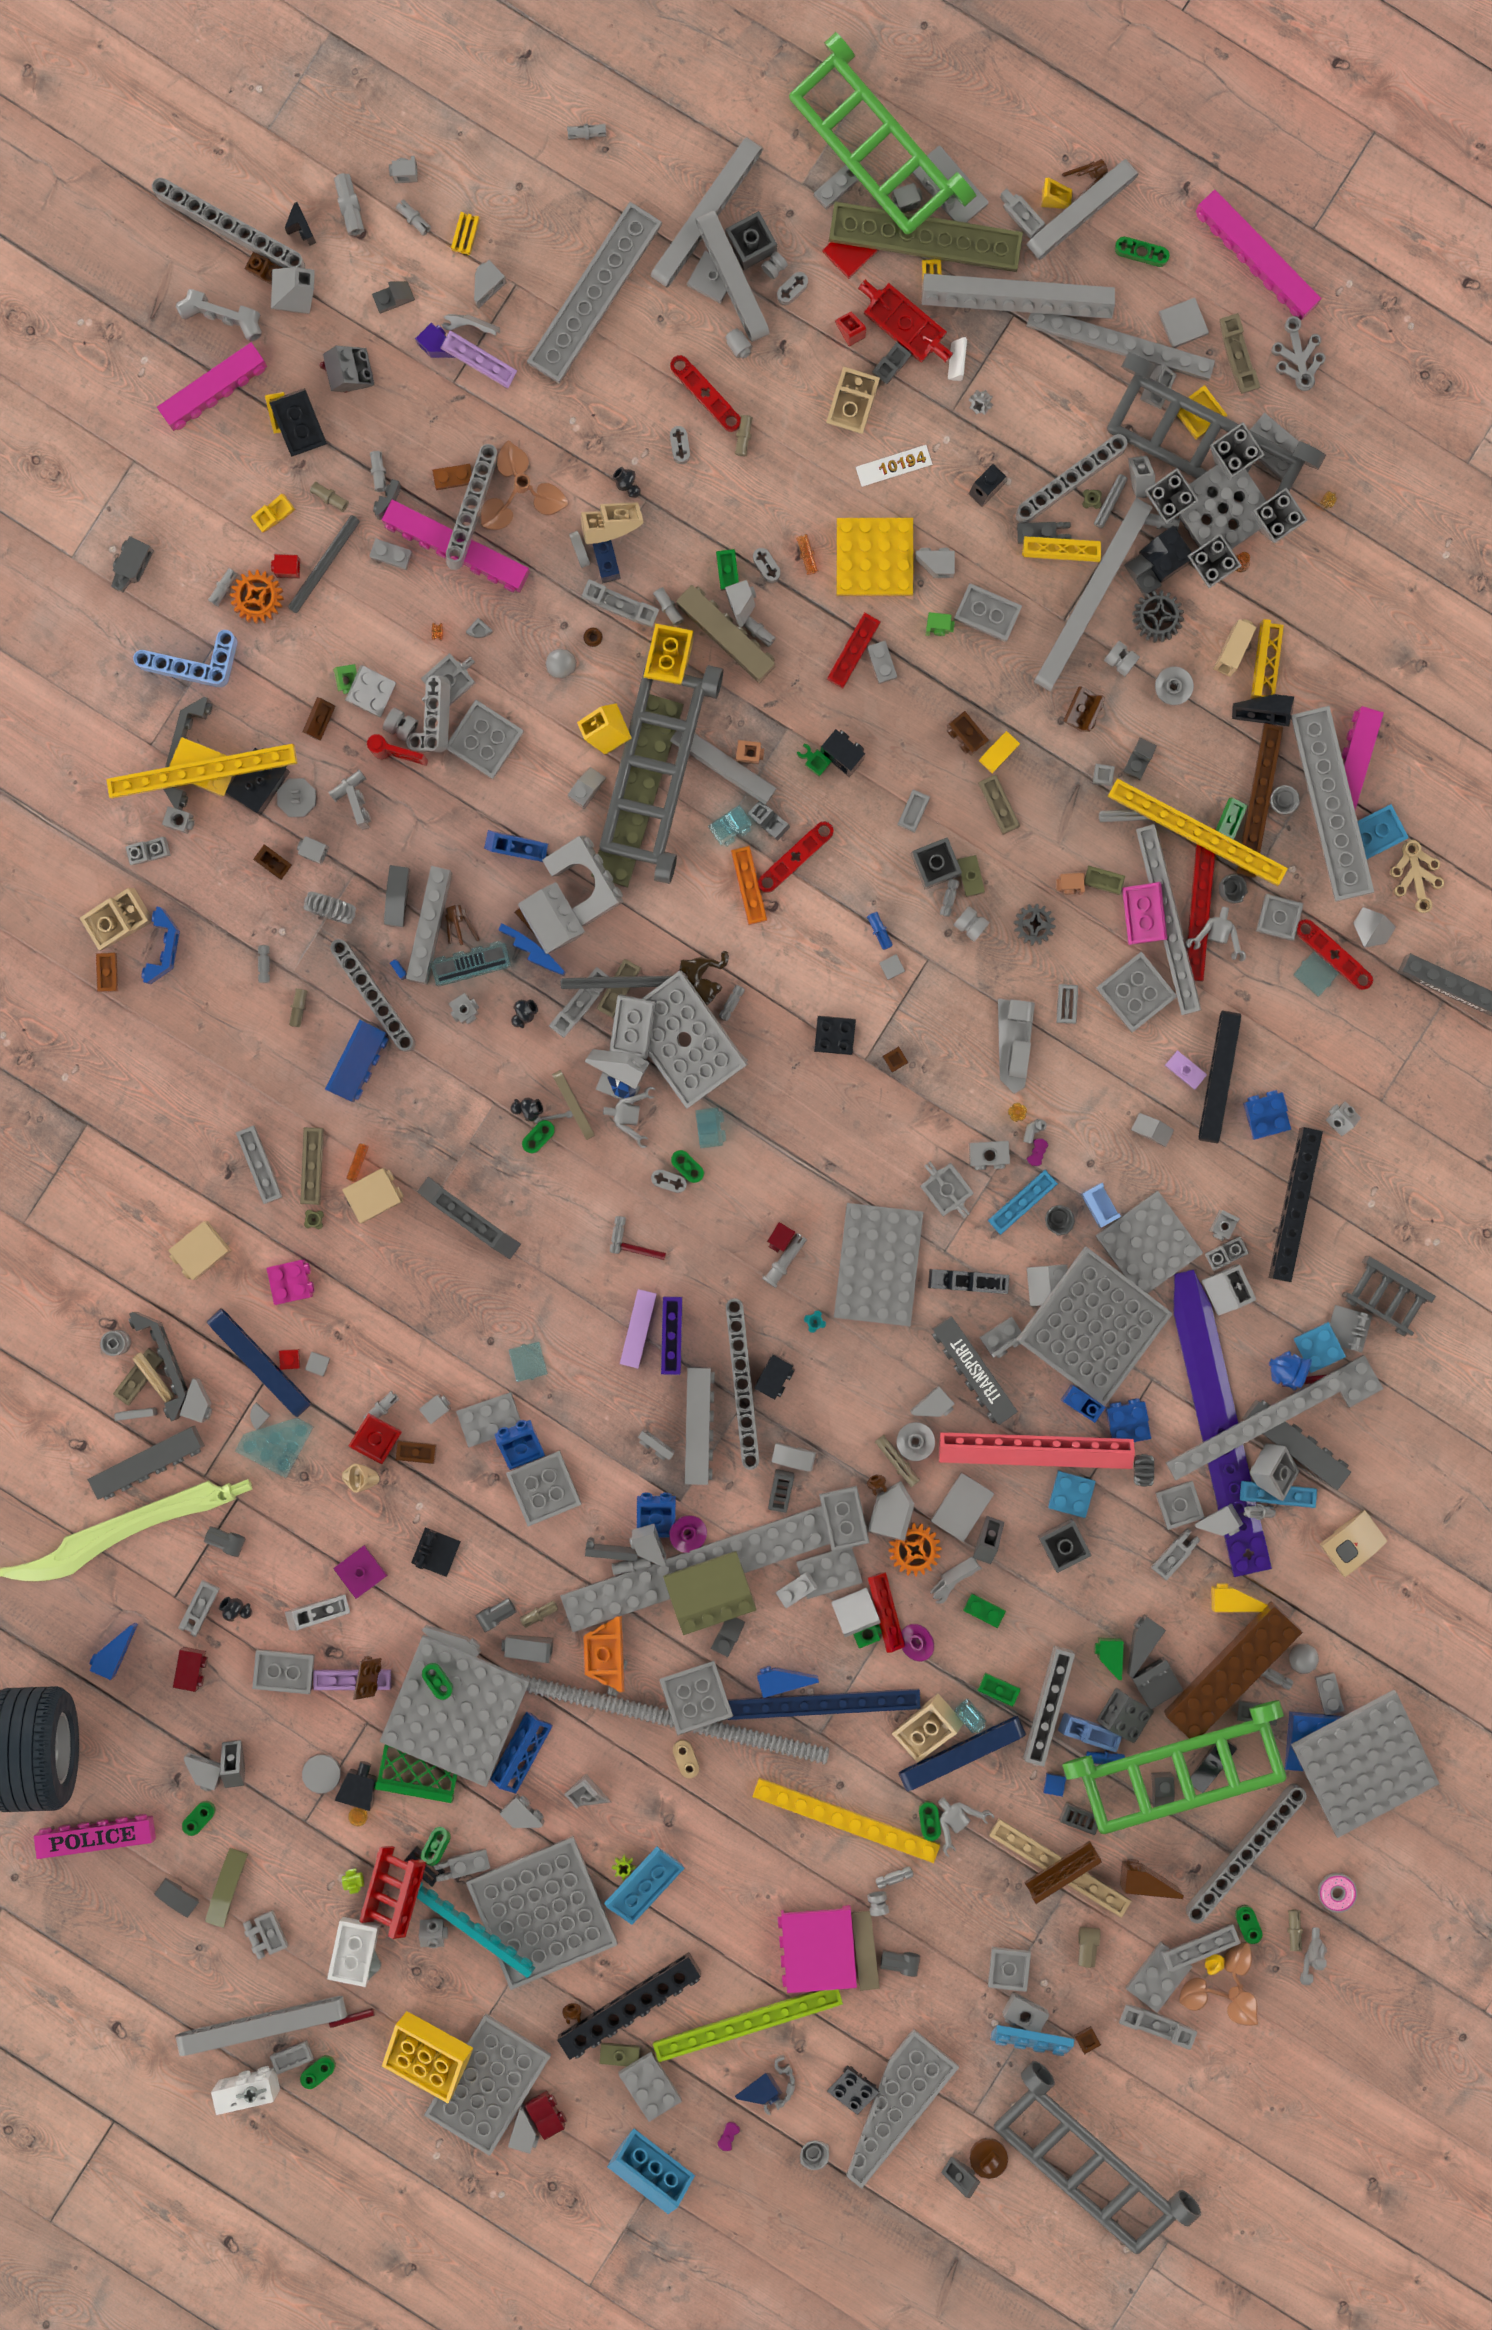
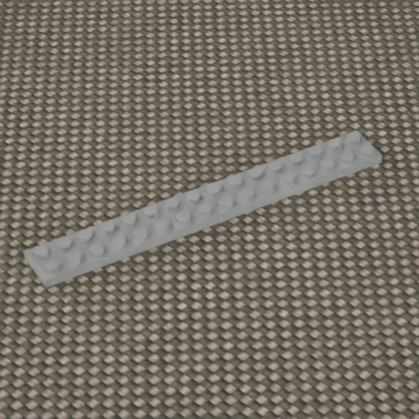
M822 1505L689 1551L690 1553H681L666 1558V1566L652 1563V1567L635 1570V1573H631V1571L562 1594L560 1597L572 1632L669 1600L670 1596L663 1578L664 1575L737 1551L744 1573L830 1544Z

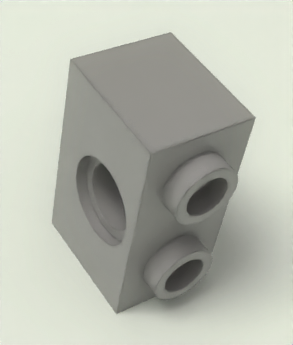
M1009 1141L969 1143L970 1166H975V1170H984L988 1165H994V1169L1005 1168L1006 1164H1010ZM987 1150H991L994 1153L992 1161H987L984 1157Z
M1015 1992L1011 1994L1002 2012L1004 2018H1006L1005 2021L1010 2025L1015 2026L1017 2024L1023 2027V2030L1039 2033L1049 2017L1047 2009ZM1023 2012L1030 2013L1026 2019L1020 2018V2015Z

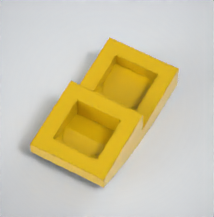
M280 494L268 506L264 505L251 518L261 532L264 533L296 509L284 494Z
M1006 731L978 761L993 774L1020 743Z

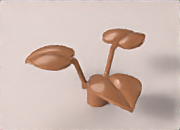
M509 440L500 449L497 458V468L505 477L514 475V490L505 505L498 498L488 499L483 504L481 509V525L489 530L503 529L511 523L513 512L507 507L517 492L525 493L530 490L532 495L536 496L533 502L535 509L543 515L555 514L568 505V501L561 490L550 483H541L537 487V493L533 490V486L530 485V478L526 474H522L528 468V457L522 449L515 446Z
M1246 1942L1230 1948L1224 1956V1968L1227 1972L1233 1973L1232 1976L1237 1983V1986L1229 1990V1994L1206 1989L1207 1983L1202 1978L1191 1979L1181 1990L1180 2004L1189 2010L1197 2011L1202 2009L1208 2001L1207 1993H1212L1233 2001L1227 2008L1228 2016L1232 2021L1245 2026L1258 2025L1257 2000L1253 1994L1243 1990V1985L1237 1978V1974L1240 1976L1246 1975L1251 1967L1252 1952L1250 1945Z

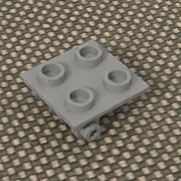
M1335 1305L1330 1325L1341 1347L1362 1353L1372 1315Z

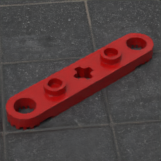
M677 355L673 357L670 363L672 373L726 431L734 432L738 430L741 418L732 406L685 356ZM678 361L684 362V369L677 370L674 367L675 363ZM703 389L705 391L710 390L709 397H702ZM734 417L737 420L736 425H727V418Z
M824 821L818 823L760 876L758 880L760 890L765 893H771L832 838L834 833L833 826L829 822ZM822 826L828 827L830 830L829 835L821 836L818 832L819 828ZM793 852L795 854L800 853L799 862L791 860ZM765 878H770V879H772V881H773L772 887H771V888H765V887H763V885H762L763 879H765Z
M1304 919L1298 923L1297 936L1355 988L1366 990L1373 984L1371 973L1311 920ZM1308 924L1311 928L1310 933L1303 934L1300 930L1301 925ZM1337 950L1339 958L1331 959L1332 954L1330 951L1334 952ZM1360 975H1365L1368 979V983L1365 986L1360 985L1358 982Z

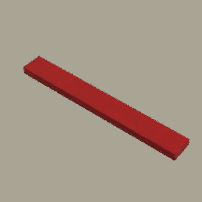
M1196 844L1187 940L1196 938L1210 918L1215 853ZM1208 933L1200 941L1198 949H1194V941H1192L1189 948L1186 947L1194 981H1204Z

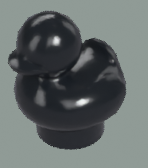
M619 467L612 477L616 481L618 490L627 491L628 496L631 498H637L640 495V488L637 485H633L636 477L635 471Z
M518 1000L515 1002L513 1008L517 1015L512 1017L511 1023L514 1027L524 1028V1023L531 1022L534 1019V1015L538 1012L536 1003L533 1000Z
M524 1098L521 1102L515 1099L511 1104L510 1110L515 1115L522 1113L525 1121L532 1122L538 1118L539 1114L543 1113V1105L539 1099Z
M226 1597L219 1605L223 1618L229 1622H233L238 1615L243 1619H247L252 1615L250 1604L243 1605L242 1600L238 1598L231 1599Z

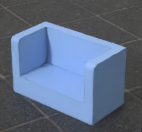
M1099 1183L1081 1193L1099 1228L1121 1217L1107 1195L1103 1183Z

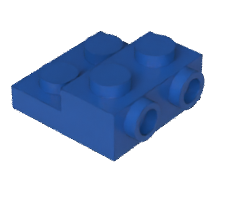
M1277 1090L1267 1092V1097L1259 1098V1095L1248 1097V1102L1243 1103L1253 1140L1292 1130L1283 1092L1278 1093Z
M1135 1398L1128 1400V1404L1121 1405V1402L1110 1403V1407L1105 1408L1111 1438L1133 1439L1134 1442L1151 1439L1145 1401Z
M520 1420L516 1423V1426L500 1428L494 1434L509 1470L545 1456L531 1420Z
M648 1492L637 1496V1528L655 1524L659 1537L669 1538L670 1529L676 1517V1496H672L670 1493L652 1496Z

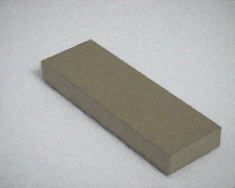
M995 774L978 783L1002 835L1019 828L1020 824L997 775Z
M624 959L614 977H637L641 967ZM608 988L596 1009L614 1018L618 995H627L630 988Z
M150 1348L143 1354L155 1371L164 1361ZM136 1364L113 1393V1395L128 1406L148 1382V1379Z

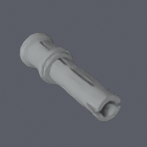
M799 1233L796 1234L778 1262L772 1264V1269L762 1278L774 1288H777L778 1281L783 1275L787 1274L786 1268L805 1242H807V1239L803 1237L798 1243L802 1236Z

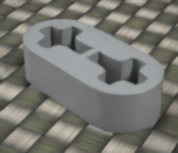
M802 272L793 274L778 289L777 299L779 303L789 305L806 290L808 286L806 274ZM796 279H803V285L798 284L796 287H794L796 285ZM791 290L789 298H782V292L787 293Z
M676 426L670 432L673 458L676 463L685 464L690 459L687 432L683 427ZM676 432L684 435L681 436V443H678L677 437H673L676 436ZM681 447L683 453H687L683 459H680V456H676L679 454V448Z
M579 532L570 533L569 536L581 568L590 565Z
M764 548L755 550L753 561L763 578L769 583L777 582L780 578V569L769 551ZM758 554L766 555L765 565L762 560H757ZM767 567H769L771 571H777L775 573L774 578L772 576H767L769 574Z
M656 1170L651 1176L654 1185L675 1193H681L687 1187V1182L682 1176L664 1170ZM663 1173V1177L667 1178L668 1182L661 1181L658 1184L655 1175ZM681 1179V1183L684 1186L676 1190L675 1185L670 1184V1180L677 1181Z

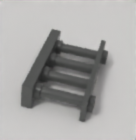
M1365 1256L1362 1263L1366 1265V1271L1352 1294L1344 1292L1342 1296L1347 1298L1345 1301L1354 1307L1359 1305L1395 1327V1332L1404 1337L1406 1334L1413 1336L1414 1332L1408 1329L1421 1305L1426 1302L1432 1303L1436 1296L1374 1258ZM1378 1272L1383 1275V1280L1370 1302L1366 1304L1358 1298L1372 1274ZM1395 1282L1399 1285V1291L1386 1313L1383 1314L1376 1310L1375 1307L1388 1285ZM1411 1292L1416 1295V1300L1403 1322L1399 1324L1391 1318L1406 1293Z

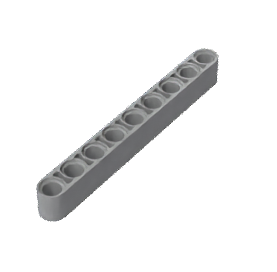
M748 137L742 141L651 273L653 279L666 288L670 286L703 239L696 225L695 218L713 210L717 217L760 157L763 151L761 146Z
M157 178L153 181L152 189L157 198L163 203L248 250L270 259L276 265L283 268L297 267L305 269V263L301 255L293 249L164 178ZM166 187L164 192H159L160 188ZM179 196H182V197H183V199H182L181 201H179V202H176V201H175L177 197H179ZM194 206H200L198 210L192 211ZM211 215H216L215 219L208 220ZM233 224L230 229H225L226 225ZM244 233H250L247 238H241ZM261 242H266L264 247H258ZM276 252H283L281 256L275 257ZM293 261H300L297 266H291Z
M732 1298L726 1304V1315L741 1458L743 1466L748 1470H753L759 1464V1452L744 1309L739 1299ZM735 1301L740 1304L738 1312L730 1311L729 1304ZM733 1321L741 1322L742 1328L740 1331H733L731 1329ZM736 1340H741L744 1343V1348L740 1351L733 1348V1343ZM738 1359H743L746 1362V1367L742 1370L735 1367V1362ZM741 1378L748 1381V1386L744 1389L737 1386V1381ZM741 1398H748L750 1400V1405L747 1408H742L739 1405ZM742 1418H751L752 1424L749 1427H744L741 1424ZM746 1436H751L754 1439V1443L751 1446H746L743 1443V1439ZM752 1455L756 1458V1463L748 1465L745 1462V1458Z
M1293 1783L1287 1786L1187 1904L1186 1914L1192 1922L1202 1923L1302 1806L1307 1795L1300 1785ZM1295 1790H1300L1299 1797L1292 1798V1793ZM1282 1805H1287V1811L1284 1813H1280V1807ZM1269 1820H1275V1825L1271 1828H1268L1267 1822ZM1263 1835V1839L1260 1842H1254L1255 1836ZM1249 1849V1856L1242 1857V1852ZM1233 1864H1237V1870L1234 1872H1230V1866ZM1219 1879H1225L1223 1886L1219 1887L1216 1885ZM1212 1894L1213 1898L1210 1901H1204L1205 1895ZM1194 1909H1200L1199 1915H1191Z
M336 1996L177 2034L175 2037L179 2055L186 2056L338 2021L346 2018L347 2012L343 1996Z

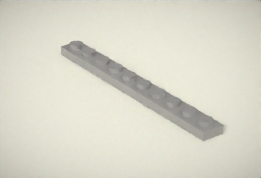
M1030 313L1026 326L1122 356H1127L1128 352H1131L1154 365H1165L1170 370L1206 381L1210 380L1215 360L1064 315Z
M1153 824L1136 829L1149 884L1161 882L1167 931V940L1163 941L1181 1015L1201 1011L1157 827Z
M1334 1371L1169 1460L1166 1464L1174 1479L1178 1480L1346 1389V1386L1339 1373Z

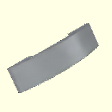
M588 579L581 598L600 608L648 627H653L659 612L658 608L644 602H637L609 590L606 586Z
M596 967L588 978L609 976ZM605 988L579 989L565 1008L551 1022L549 1027L565 1038Z
M1127 2004L1119 2020V2024L1135 2030L1140 2029L1170 2040L1173 2044L1191 2050L1197 2035L1196 2030L1180 2022Z

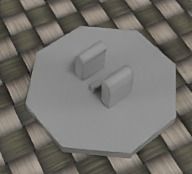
M304 778L288 779L277 790V806L289 817H305L316 806V790Z

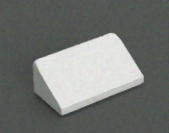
M966 337L951 343L950 351L953 352V355L949 360L948 380H963L967 347Z

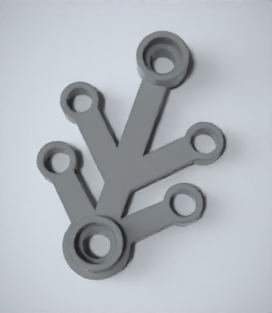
M1291 316L1285 323V330L1290 333L1294 353L1286 349L1280 342L1273 345L1271 352L1275 356L1281 355L1296 364L1299 371L1297 372L1290 368L1287 362L1280 361L1276 365V372L1278 374L1285 373L1295 380L1299 390L1308 391L1315 384L1313 375L1326 358L1323 353L1315 354L1313 363L1307 371L1305 363L1314 348L1321 343V337L1318 334H1313L1303 352L1298 334L1301 320L1296 316ZM1289 324H1294L1295 329H1291ZM1312 338H1316L1318 343H1313ZM1276 346L1280 347V352L1275 350ZM1316 357H1321L1322 362H1318ZM1279 365H1283L1285 370H1280ZM1302 379H1306L1308 384L1304 385Z

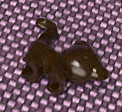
M727 951L721 952V961L719 962L703 957L681 960L680 970L683 971L706 1005H709L715 999L716 994L721 992L723 987L717 982L702 979V975L709 966L717 969L727 966L729 961Z

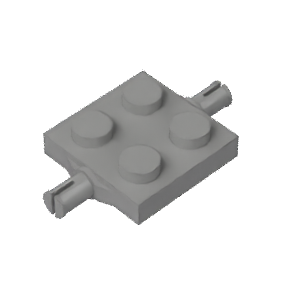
M449 653L425 674L421 680L426 684V680L432 675L446 677L450 682V705H452L475 684V681L469 676L467 671L475 661L469 656L461 664Z
M931 1161L928 1165L926 1164L924 1167L931 1176L920 1187L941 1215L944 1217L950 1211L956 1209L963 1218L969 1215L970 1212H968L963 1204L974 1193L955 1167L949 1163L943 1169L936 1170Z

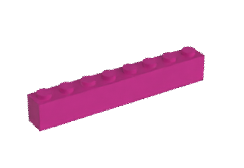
M1215 189L1198 205L1195 211L1198 219L1203 223L1205 222L1210 227L1211 232L1223 240L1226 248L1232 249L1237 254L1238 260L1241 263H1245L1250 268L1251 273L1255 277H1259L1263 281V285L1277 295L1278 301L1285 304L1293 316L1302 320L1318 305L1322 298Z
M391 500L381 519L385 528L393 533L398 531L402 533L401 536L409 541L414 539L419 542L421 547L427 550L432 548L436 550L437 555L446 558V550L453 530ZM463 539L456 540L459 543L464 542ZM471 539L463 565L469 567L470 571L480 576V574L487 576V580L494 584L498 582L503 584L504 588L514 593V591L520 593L530 574L529 568ZM457 556L450 557L453 560L459 559Z

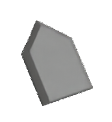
M901 1481L889 1487L886 1492L883 1491L877 1494L867 1532L905 1541L915 1504Z

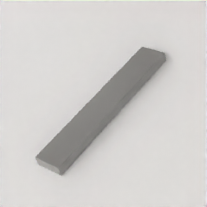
M676 731L670 742L679 747L683 732ZM694 734L690 750L691 756L766 805L777 788Z

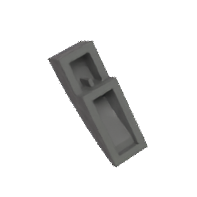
M389 866L384 925L404 926L410 869L407 867Z

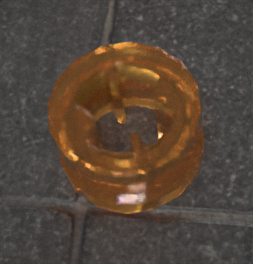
M432 623V640L436 638L440 641L443 640V623L439 625Z

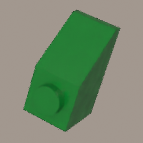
M1098 1638V1643L1094 1644V1654H1097L1099 1660L1118 1680H1122L1124 1641L1120 1638Z

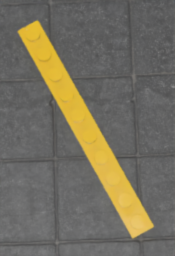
M287 744L108 778L106 781L109 798L114 799L298 763L295 745Z
M1118 778L1107 796L1276 886L1280 885L1288 870L1283 865Z
M758 1778L752 1795L753 1798L931 1863L935 1862L940 1848V1843L935 1841H928L924 1837L762 1778Z

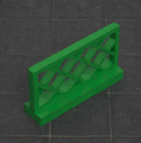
M384 1745L375 1790L453 1803L458 1775L453 1774L452 1779L450 1776L451 1772L444 1770L446 1774L436 1780L431 1770L437 1766L434 1765L429 1769L421 1759L410 1765L404 1757L407 1753H402L398 1749L397 1751L401 1756L391 1762L387 1753L388 1748L393 1747ZM403 1758L408 1767L398 1773L393 1763ZM421 1761L427 1771L417 1776L412 1767ZM391 1765L396 1776L392 1779L383 1778L384 1769ZM408 1769L411 1770L416 1778L410 1783L404 1782L400 1776ZM429 1772L434 1783L424 1786L419 1778ZM446 1776L452 1782L450 1790L442 1789L438 1783Z

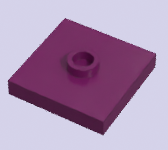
M365 1545L333 1568L355 1599L388 1576Z

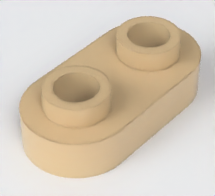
M684 1739L678 1740L673 1746L674 1757L681 1774L686 1778H693L699 1772L698 1760L691 1743ZM682 1747L686 1749L684 1754L679 1752V1749ZM692 1766L693 1770L691 1772H688L686 1770V1767Z

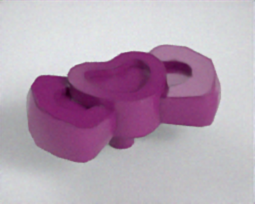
M1043 1138L1033 1140L1035 1148L1032 1149V1154L1027 1157V1162L1032 1166H1040L1042 1164L1043 1154L1049 1146Z
M728 2122L725 2124L723 2134L717 2142L718 2147L722 2151L732 2150L731 2142L734 2140V2135L740 2132V2128L736 2123Z

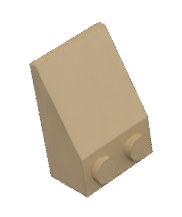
M937 1694L893 1731L892 1735L918 1763L956 1735L964 1722L944 1699Z

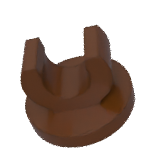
M876 1474L867 1481L868 1488L872 1490L875 1496L877 1495L876 1489L883 1488L884 1492L887 1491L884 1476Z
M571 2003L563 2008L562 2014L567 2024H570V2020L577 2019L578 2023L581 2021L582 2010L580 2005Z

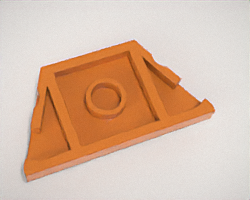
M617 1616L583 1636L584 1669L586 1676L596 1679L600 1683L616 1689L618 1692H624L622 1616Z

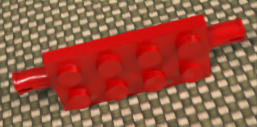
M866 279L863 281V284L859 285L858 290L871 299V303L864 311V315L921 363L933 352L945 363L948 361V358H951L953 352L941 344V340L945 337L947 331L890 283L882 290H877Z

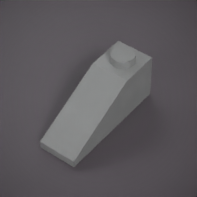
M592 1049L585 1060L586 1063L634 1089L637 1088L649 1065V1062L632 1053Z
M345 1594L285 1611L289 1630L295 1631L350 1613Z
M426 1625L422 1629L429 1638L475 1657L481 1652L479 1648L481 1645L474 1638L470 1640L466 1636Z

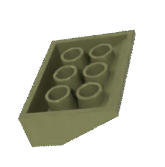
M737 1551L663 1576L683 1636L756 1611L755 1601Z

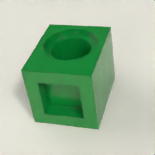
M879 1624L867 1628L873 1631V1635L870 1638L862 1636L864 1630L853 1634L859 1649L880 1641L879 1635L882 1632Z

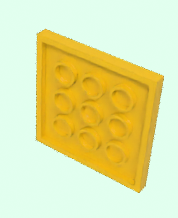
M837 518L836 596H913V518Z

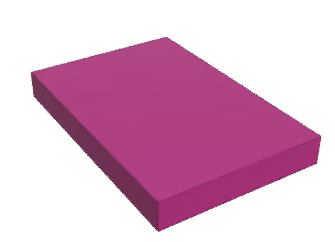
M1161 882L1123 887L1128 945L1167 940Z

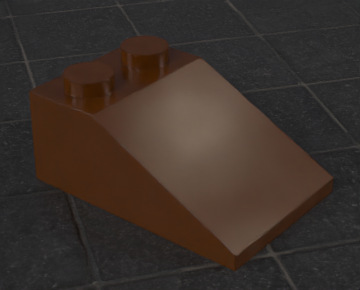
M1127 1859V1861H1122L1120 1885L1125 1894L1173 1899L1184 1898L1177 1885L1144 1864L1139 1863V1860Z

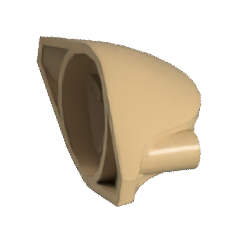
M353 1464L342 1472V1480L355 1493L365 1491L379 1482L378 1472L365 1465Z

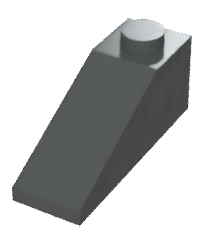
M1145 1614L1134 1623L1135 1628L1132 1635L1127 1669L1128 1675L1132 1678L1166 1631Z

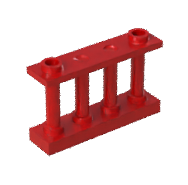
M383 1846L379 1848L376 1863L359 1922L368 1923L376 1920L390 1927L388 1937L392 1939L405 1938L426 1862L420 1859L409 1860L407 1863L393 1856L394 1846ZM390 1863L405 1870L403 1882L388 1875ZM385 1882L400 1889L398 1901L382 1893ZM380 1901L395 1908L392 1919L377 1912Z

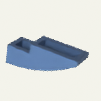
M1065 1712L1058 1731L1063 1735L1116 1753L1122 1739L1121 1736L1109 1731L1102 1725Z

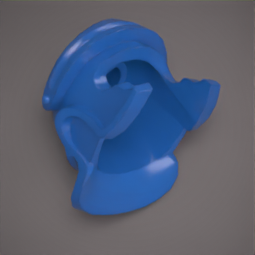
M1290 1351L1284 1352L1275 1359H1271L1269 1366L1271 1367L1272 1381L1276 1384L1281 1382L1283 1386L1290 1387L1293 1391H1296L1297 1387L1301 1388L1303 1386L1312 1359H1303L1296 1354L1291 1356Z

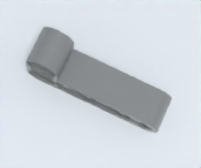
M432 675L426 680L424 733H412L408 736L406 742L411 750L443 752L448 746L450 682L446 677Z

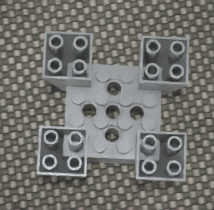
M1244 422L1210 445L1215 467L1188 485L1177 468L1145 490V493L1164 522L1168 523L1174 518L1179 517L1199 549L1188 555V558L1208 588H1211L1242 566L1231 549L1259 531L1273 543H1276L1307 521V518L1287 488L1266 501L1248 474L1246 468L1265 454ZM1208 488L1215 489L1216 496L1214 498L1207 495ZM1235 493H1240L1243 496L1242 502L1234 500ZM1219 504L1226 506L1227 511L1225 514L1218 512L1217 507ZM1203 515L1210 517L1211 522L1209 525L1202 523L1201 517ZM1229 520L1236 521V530H1231L1228 527Z

